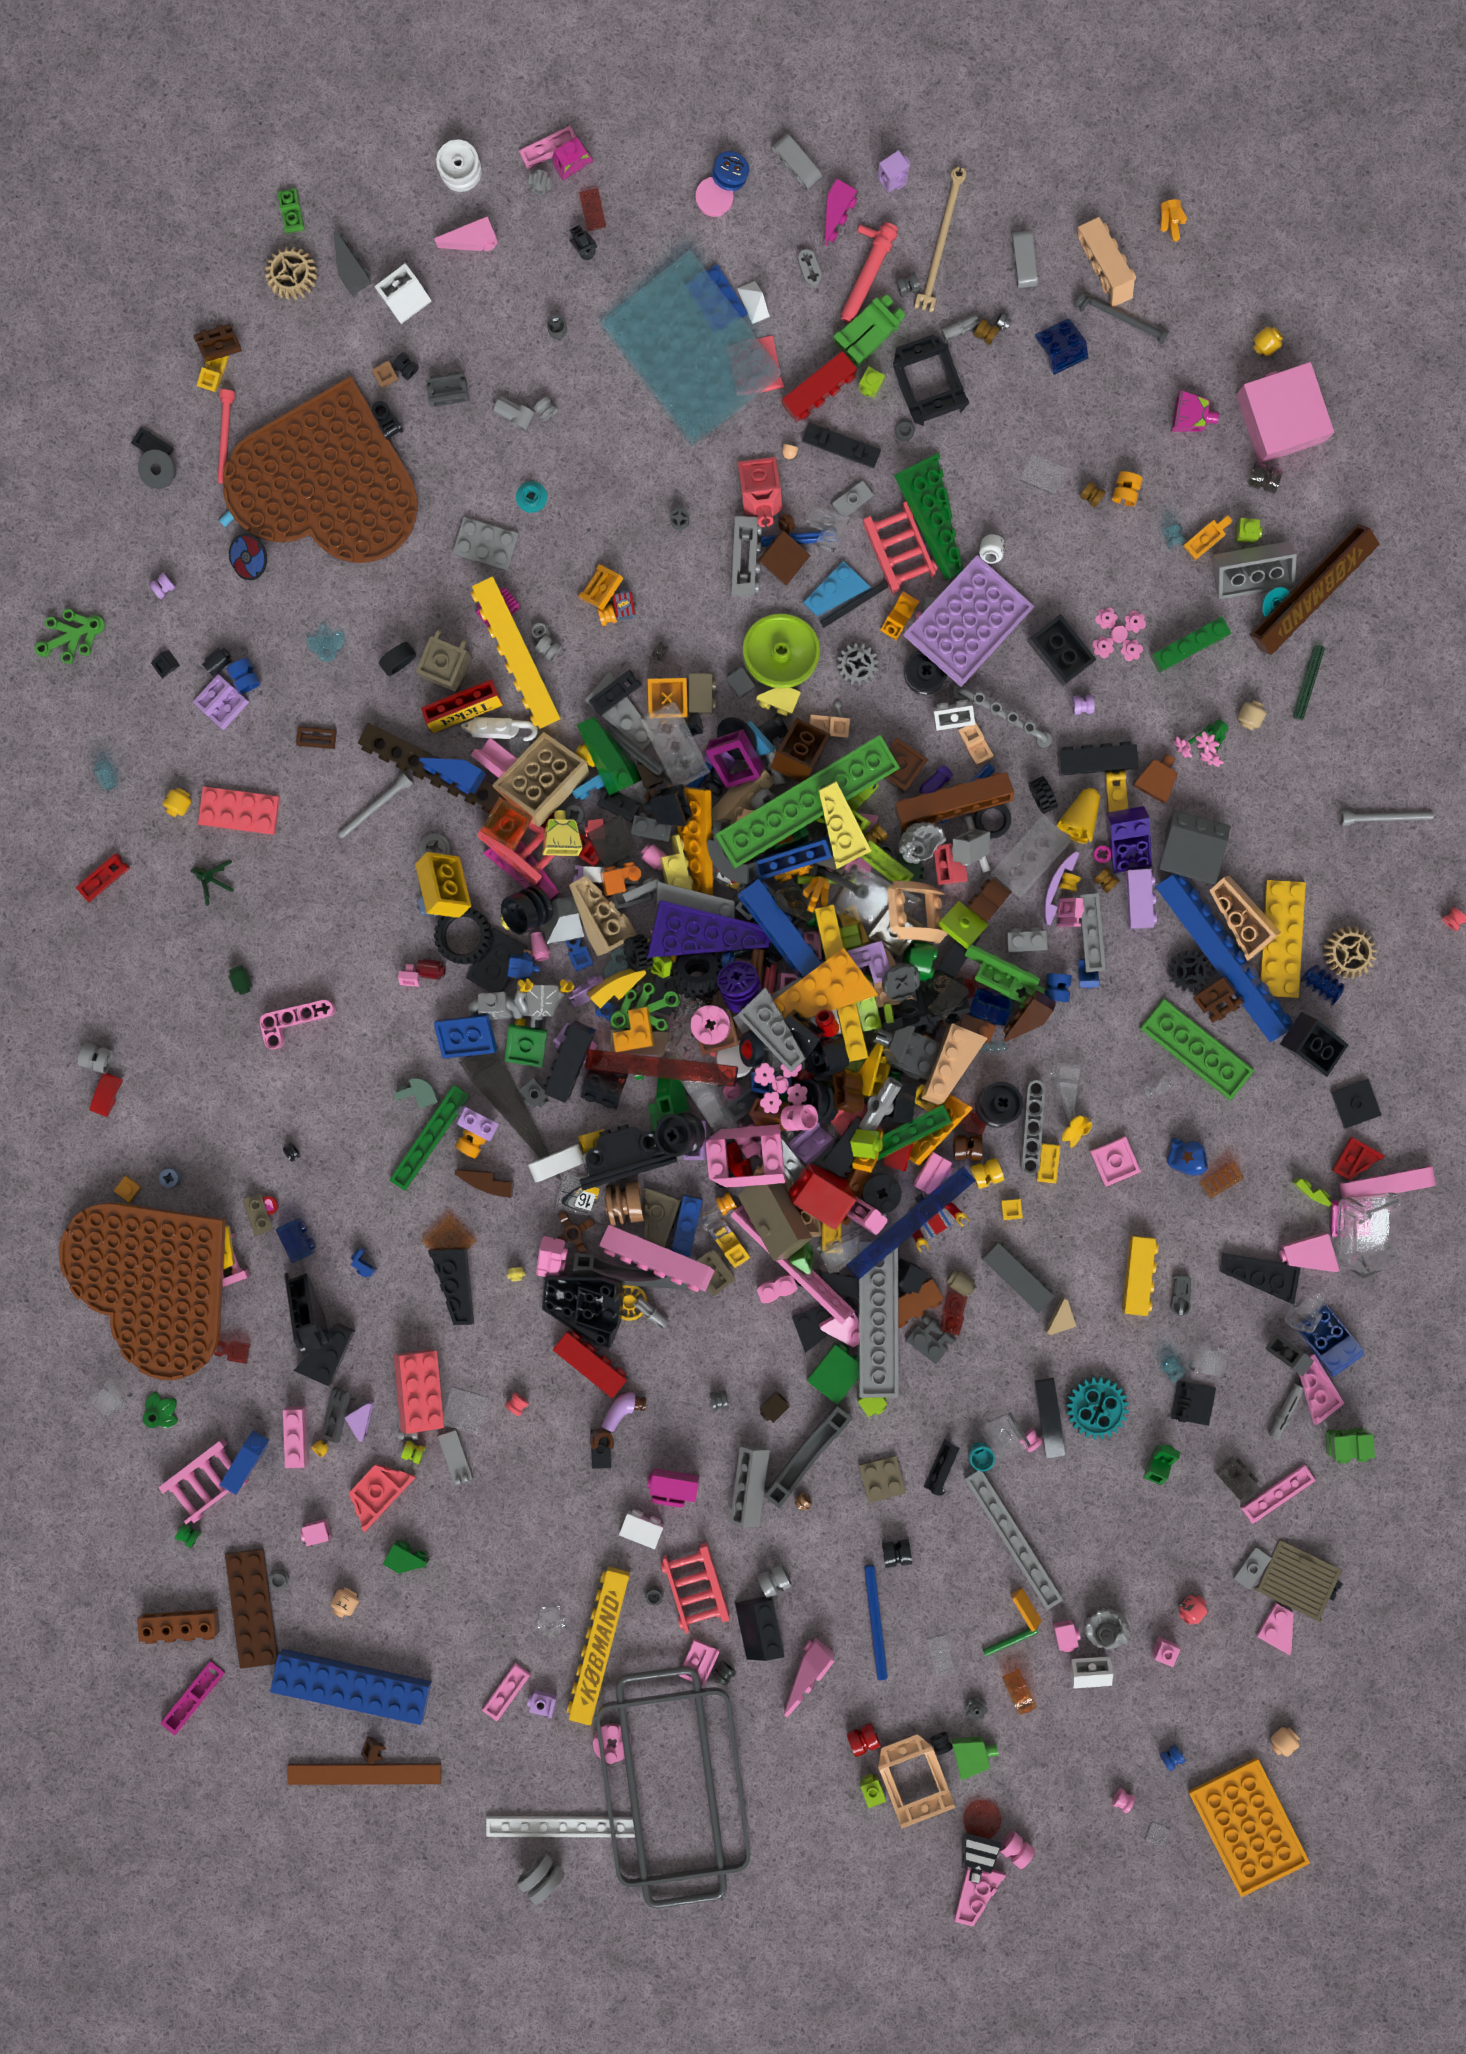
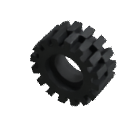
M1041 776L1028 783L1029 790L1042 814L1058 807L1054 792L1051 790V786L1045 777Z
M643 934L626 938L624 941L625 945H623L625 949L624 955H626L625 959L635 972L653 966L652 963H654L652 959L654 957L647 958L650 942H647L648 939Z

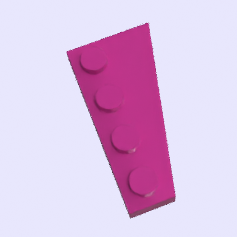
M512 831L501 841H506L515 831ZM520 838L511 846L516 854L521 853L526 848ZM491 848L483 853L523 887L527 888L532 885ZM532 854L526 858V862L531 867L538 863ZM542 869L540 874L542 879L537 886L551 900L560 892Z

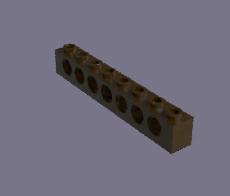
M367 723L358 741V744L362 746L361 750L369 754L375 752L379 754V759L387 763L391 760L397 763L395 767L405 772L409 769L414 772L413 776L421 780L426 777L431 780V785L439 789L441 786L448 788L447 792L455 797L460 794L465 797L464 801L471 805L478 803L482 805V810L490 814L493 811L498 813L505 799L493 788V784L485 780L482 781L475 794L472 792L466 794L455 787L457 783L453 782L451 785L439 777L440 773L436 772L435 775L428 774V771L422 767L423 763L419 761L418 765L411 766L410 761L415 756L419 757V759L441 758L370 723ZM383 739L385 746L382 749H377V741ZM401 748L402 755L397 758L394 757V750ZM483 790L488 791V798L486 800L479 799V794Z

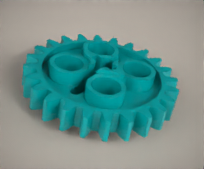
M1091 1376V1382L1084 1378V1385L1077 1382L1079 1389L1072 1388L1071 1390L1074 1395L1067 1396L1072 1400L1066 1403V1406L1071 1408L1066 1413L1072 1415L1068 1420L1069 1422H1074L1072 1425L1074 1429L1079 1427V1434L1085 1431L1086 1438L1092 1434L1094 1440H1096L1097 1435L1104 1440V1434L1106 1433L1109 1437H1112V1430L1118 1433L1116 1427H1124L1121 1420H1128L1124 1414L1129 1413V1410L1124 1407L1128 1406L1129 1403L1123 1401L1127 1395L1120 1394L1123 1390L1121 1387L1115 1389L1117 1386L1115 1381L1110 1385L1109 1378L1104 1382L1101 1376H1099L1098 1381ZM1090 1391H1096L1097 1395L1093 1400L1087 1398ZM1102 1392H1105L1104 1396L1102 1397V1399H1101V1401H1100L1101 1393H1102ZM1108 1398H1114L1115 1402L1111 1407L1105 1405ZM1100 1401L1102 1409L1096 1412L1093 1407L1098 1406ZM1083 1409L1090 1411L1086 1418L1080 1416ZM1107 1416V1422L1104 1425H1100L1098 1423L1099 1418Z

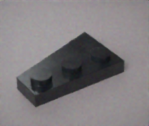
M842 1298L849 1305L847 1298ZM823 1306L792 1316L805 1353L829 1335L822 1331L818 1325L832 1316Z

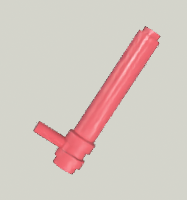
M885 222L878 231L860 225L858 228L859 233L874 238L870 254L841 312V320L849 324L857 317L887 252H890L893 246L892 241H895L898 235V228L891 223Z

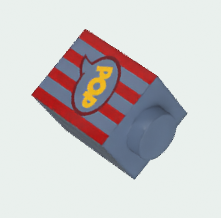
M628 590L617 591V594L613 595L617 621L636 618L632 592H628Z

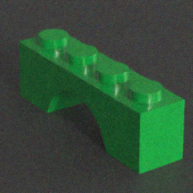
M1222 616L1155 652L1151 659L1160 674L1193 654L1228 637L1231 631Z

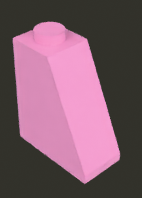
M1323 1232L1280 1245V1259L1289 1266L1332 1272L1340 1271L1328 1233Z

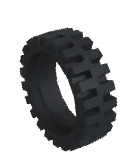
M469 908L461 916L475 920L481 931V939L477 948L467 954L453 952L446 942L447 928L450 923L458 918L442 916L441 919H438V925L434 929L436 931L434 933L436 941L434 942L435 946L438 947L437 950L444 958L457 964L467 965L481 960L482 956L488 953L486 951L491 947L490 942L493 941V937H491L493 931L490 928V922L487 921L483 914Z

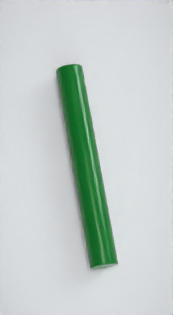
M1029 1628L983 1649V1652L987 1657L1038 1634L1037 1629L1031 1631Z

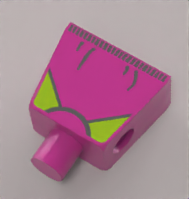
M578 137L573 138L556 149L553 155V166L562 180H565L593 162V159Z
M1180 391L1177 395L1171 432H1203L1207 423L1217 424L1219 412L1209 411L1210 400Z

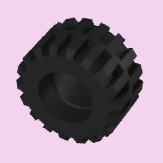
M714 952L677 956L676 962L673 964L675 988L678 989V993L680 995L684 994V997L687 999L691 997L694 1001L696 999L704 1000L705 997L709 999L712 997V994L716 995L718 989H720L717 984V977L722 969L719 957L715 956ZM698 971L706 973L705 975L700 977H694L690 975L691 973Z

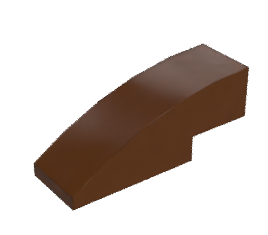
M455 1170V1175L474 1188L496 1196L513 1197L514 1181L495 1180V1172Z

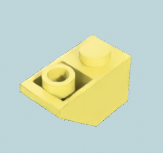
M774 688L758 695L756 702H759L758 706L767 710L770 709L771 705L774 706V709L777 710L776 713L781 716H792L801 692L792 688Z

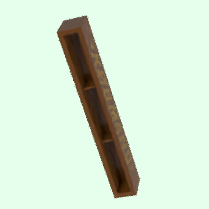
M1357 524L1249 634L1261 651L1269 655L1277 651L1292 633L1373 553L1380 544L1370 528Z

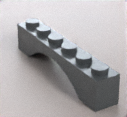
M575 1253L573 1276H601L619 1282L620 1285L689 1290L687 1284H675L670 1281V1277L665 1275L664 1278L653 1274L654 1270L649 1268L645 1271L638 1268L637 1265L611 1262L595 1254Z
M835 1404L764 1491V1497L780 1508L817 1458L853 1419L852 1414L841 1405Z

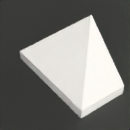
M755 281L737 288L752 324L770 317L763 293Z

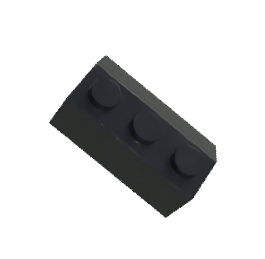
M765 1596L736 1602L735 1606L746 1659L769 1661L783 1658L784 1648L773 1597L768 1599Z

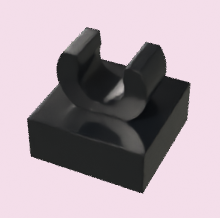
M769 943L768 948H761V950H764L765 958L763 965L769 968L771 964L775 965L776 962L783 958L772 943Z

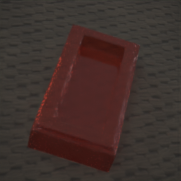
M598 188L579 192L587 231L606 228Z

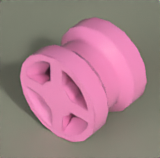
M1031 1428L1019 1438V1441L1026 1445L1028 1452H1032L1042 1444L1043 1439L1036 1435L1034 1428Z
M1120 1788L1112 1799V1806L1119 1807L1122 1812L1128 1813L1133 1807L1135 1796L1132 1794L1128 1795L1124 1789Z

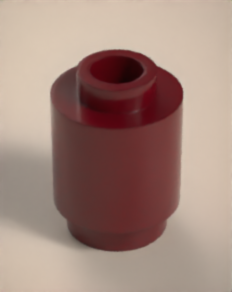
M423 959L418 960L416 972L421 978L440 980L441 977L445 976L446 966L443 965L442 961Z

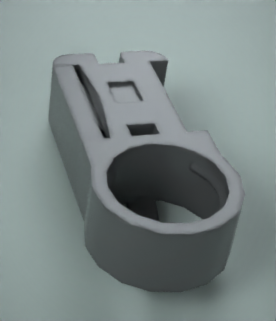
M1174 1275L1175 1295H1172L1170 1307L1175 1314L1182 1316L1186 1315L1191 1308V1277ZM1177 1299H1180L1179 1313L1174 1310V1302ZM1184 1299H1185V1301H1186V1303H1187V1307H1186L1185 1311H1184Z

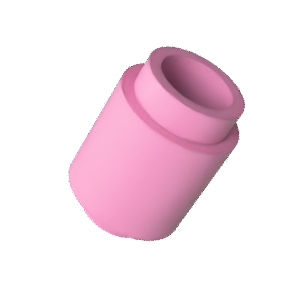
M648 844L641 852L643 854L641 859L654 870L657 869L661 872L660 858L667 855L655 844L651 846Z

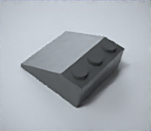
M1174 810L1167 825L1159 869L1215 885L1227 847L1231 826Z

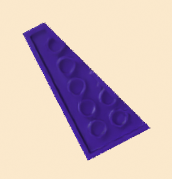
M660 900L647 958L768 948L770 940L757 924Z

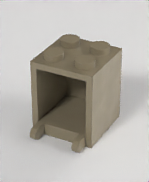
M437 629L435 636H430L416 673L423 680L458 693L472 661L470 654L464 650L467 640L463 639L460 647H456L439 640L442 630Z

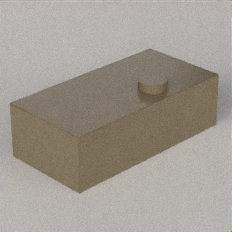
M782 1183L748 1186L737 1195L773 1261L790 1258L812 1239L809 1230Z

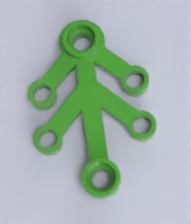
M65 609L62 613L65 620L69 622L74 620L84 626L74 628L58 622L53 617H48L45 620L46 627L52 630H60L66 634L49 642H38L35 646V652L41 657H48L52 649L69 642L67 651L61 655V660L66 664H72L80 637L87 633L85 642L79 646L78 651L83 656H89L92 652L91 646L94 638L104 630L105 623L97 615L86 618L75 614L71 609ZM68 612L72 613L71 618L66 617ZM51 620H54L53 626H49ZM96 621L97 626L92 628V623ZM44 645L45 650L40 652V647ZM84 647L88 648V651L86 653L82 652V649ZM67 655H70L69 661H65Z
M645 983L635 1009L648 1007L649 1013L666 1006L676 1007L680 1003V996L676 992L670 991L664 995L662 1000L646 1005L650 995L655 992L656 987L652 983ZM648 985H651L652 990L650 992H647L646 990ZM629 990L625 994L626 998L620 1011L612 1014L610 1022L613 1028L617 1030L628 1028L631 1030L628 1010L632 1002L638 999V993L635 990ZM631 992L634 993L633 999L629 998V994ZM672 996H675L676 1001L674 1003H671L670 1001ZM650 1015L651 1024L656 1026L658 1030L664 1031L668 1028V1022L665 1019H657ZM620 1017L623 1018L622 1024L618 1023V1019ZM661 1021L665 1024L663 1028L659 1027Z

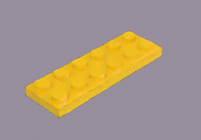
M1266 880L1264 914L1280 930L1281 934L1262 950L1260 979L1267 984L1273 997L1299 998L1306 882Z

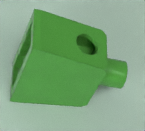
M982 1736L951 1739L961 1780L989 1769L988 1758L999 1755L996 1743L985 1746Z

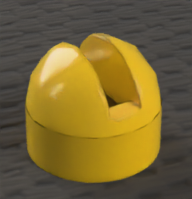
M318 1440L311 1447L320 1457H323L329 1448L327 1443L323 1445V1440Z

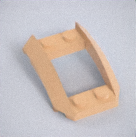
M893 881V885L887 888L890 928L893 933L897 932V939L922 940L939 944L948 934L938 926L942 919L940 913L942 901L939 895L946 894L932 885L921 882ZM902 891L925 894L927 928L905 927L907 917L904 912L905 896Z
M917 1734L881 1748L878 1769L897 1814L901 1829L956 1808L934 1749L928 1742ZM925 1754L939 1792L904 1805L890 1767Z

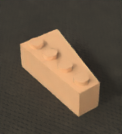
M953 1023L947 1026L921 1098L936 1105L942 1104L981 1049L987 1037Z

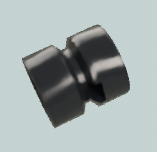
M909 1539L898 1540L897 1544H894L893 1541L882 1543L885 1568L896 1567L898 1563L901 1566L912 1565Z

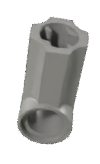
M502 396L497 400L493 410L494 413L511 421L514 426L522 427L523 431H526L535 415L529 408L523 405L518 406Z

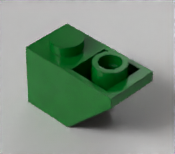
M396 1540L383 1565L400 1574L425 1567L430 1559L421 1550H417L415 1555L411 1554L413 1549L410 1548L411 1545L403 1540L400 1542Z

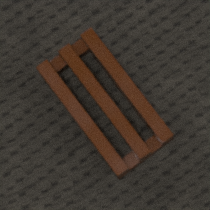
M298 726L296 746L335 749L337 730ZM302 731L329 733L332 735L331 737L302 735ZM301 739L331 741V745L301 742Z

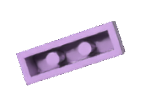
M1151 869L1125 871L1128 929L1153 928L1154 924L1157 923V913L1153 911V904H1156V894L1152 892V885H1155V875L1151 873Z

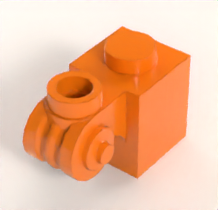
M634 862L625 863L623 868L616 869L615 866L604 868L605 872L600 873L605 896L626 892L624 880L627 878L629 881H637L641 877V870L635 866Z

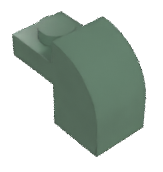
M422 1078L409 1079L410 1088L407 1084L397 1088L398 1092L393 1093L396 1101L415 1095L419 1109L440 1102L434 1086Z

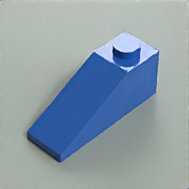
M252 1431L220 1483V1486L237 1495L267 1449L269 1439Z

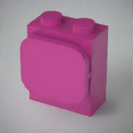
M654 1468L653 1473H649L647 1488L650 1489L649 1495H652L651 1502L680 1508L684 1507L685 1501L696 1502L700 1476Z

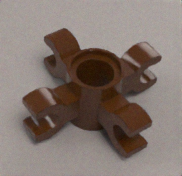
M566 1211L558 1214L565 1230L564 1234L557 1237V1239H562L565 1242H574L579 1253H586L588 1248L581 1239L583 1231L595 1225L592 1217L578 1225L571 1222ZM569 1228L577 1229L578 1236L576 1238L569 1236Z

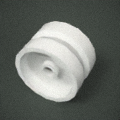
M459 139L451 140L440 148L436 162L444 184L451 190L458 192L474 188L480 181L482 174L481 163L475 148L467 141Z

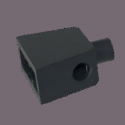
M683 784L657 790L650 798V801L644 804L645 812L654 813L656 822L659 824L686 826L693 817Z

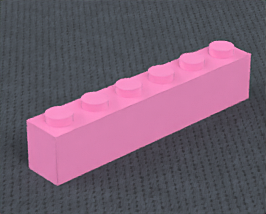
M608 1225L599 1244L604 1249L603 1253L614 1257L616 1254L621 1257V1261L628 1264L635 1262L637 1267L647 1271L648 1268L654 1270L653 1274L664 1278L666 1275L675 1284L681 1285L685 1283L688 1285V1289L697 1293L699 1290L706 1291L715 1271L710 1266L611 1225Z

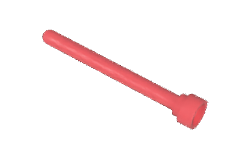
M221 389L219 392V399L223 403L218 465V482L220 484H223V472L227 462L230 405L235 400V391Z

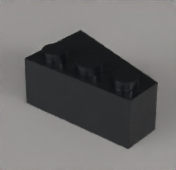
M340 1323L335 1324L328 1332L329 1342L324 1344L323 1347L311 1351L293 1371L326 1386L331 1385L356 1330Z

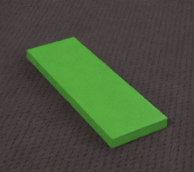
M1164 998L1139 1028L1230 1101L1255 1071Z

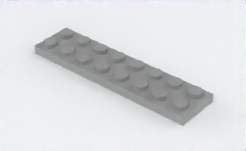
M858 1241L859 1397H898V1241Z

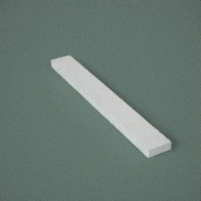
M603 1816L486 1817V1837H611L609 1817ZM613 1817L616 1837L635 1838L633 1817Z

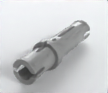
M1293 1384L1279 1415H1276L1274 1418L1276 1421L1268 1435L1280 1441L1286 1426L1290 1424L1289 1420L1304 1392L1301 1386Z

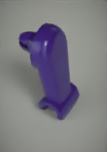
M944 765L941 766L931 778L920 786V794H929L941 789L943 784L953 777L951 770Z

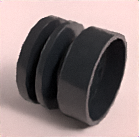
M531 885L503 899L501 913L511 931L518 935H523L550 921L553 915V908L547 894L540 887Z

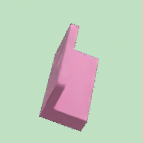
M493 738L487 740L482 750L474 749L471 754L473 758L498 778L518 759Z

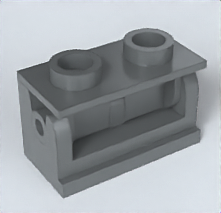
M452 372L449 376L444 377L434 375L430 379L425 380L431 407L469 401L466 378L463 373Z

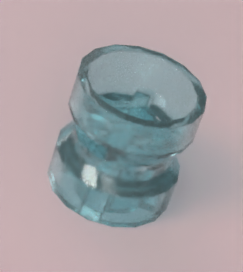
M1180 523L1162 530L1164 537L1167 538L1166 544L1168 549H1172L1177 544L1181 546L1187 542L1185 536L1182 535Z
M1174 1356L1169 1357L1159 1367L1163 1373L1168 1375V1379L1172 1383L1177 1382L1187 1372L1183 1366L1178 1364V1360Z

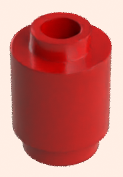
M826 1009L817 1013L815 1022L821 1030L826 1032L824 1036L832 1037L836 1035L840 1026L834 1014Z

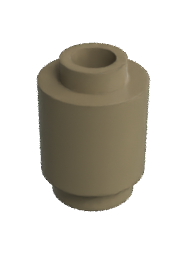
M954 1269L946 1280L949 1287L963 1296L971 1295L976 1287L974 1285L975 1280L960 1270Z

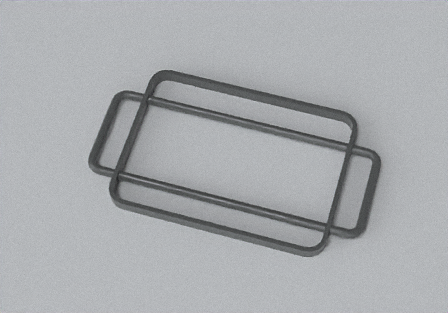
M690 1666L623 1675L616 1683L617 1701L603 1704L599 1708L596 1717L617 1878L626 1887L642 1886L644 1901L651 1908L659 1909L720 1899L727 1890L726 1874L742 1871L750 1862V1848L730 1698L725 1690L718 1687L701 1689L699 1674ZM689 1674L692 1677L694 1690L627 1700L624 1698L623 1686L627 1682ZM719 1695L725 1699L727 1704L746 1848L745 1859L736 1865H724L702 1696ZM695 1698L717 1867L648 1877L626 1707ZM611 1709H618L641 1877L636 1879L626 1878L620 1870L600 1721L602 1714ZM718 1875L719 1890L716 1892L663 1900H653L651 1898L649 1885Z

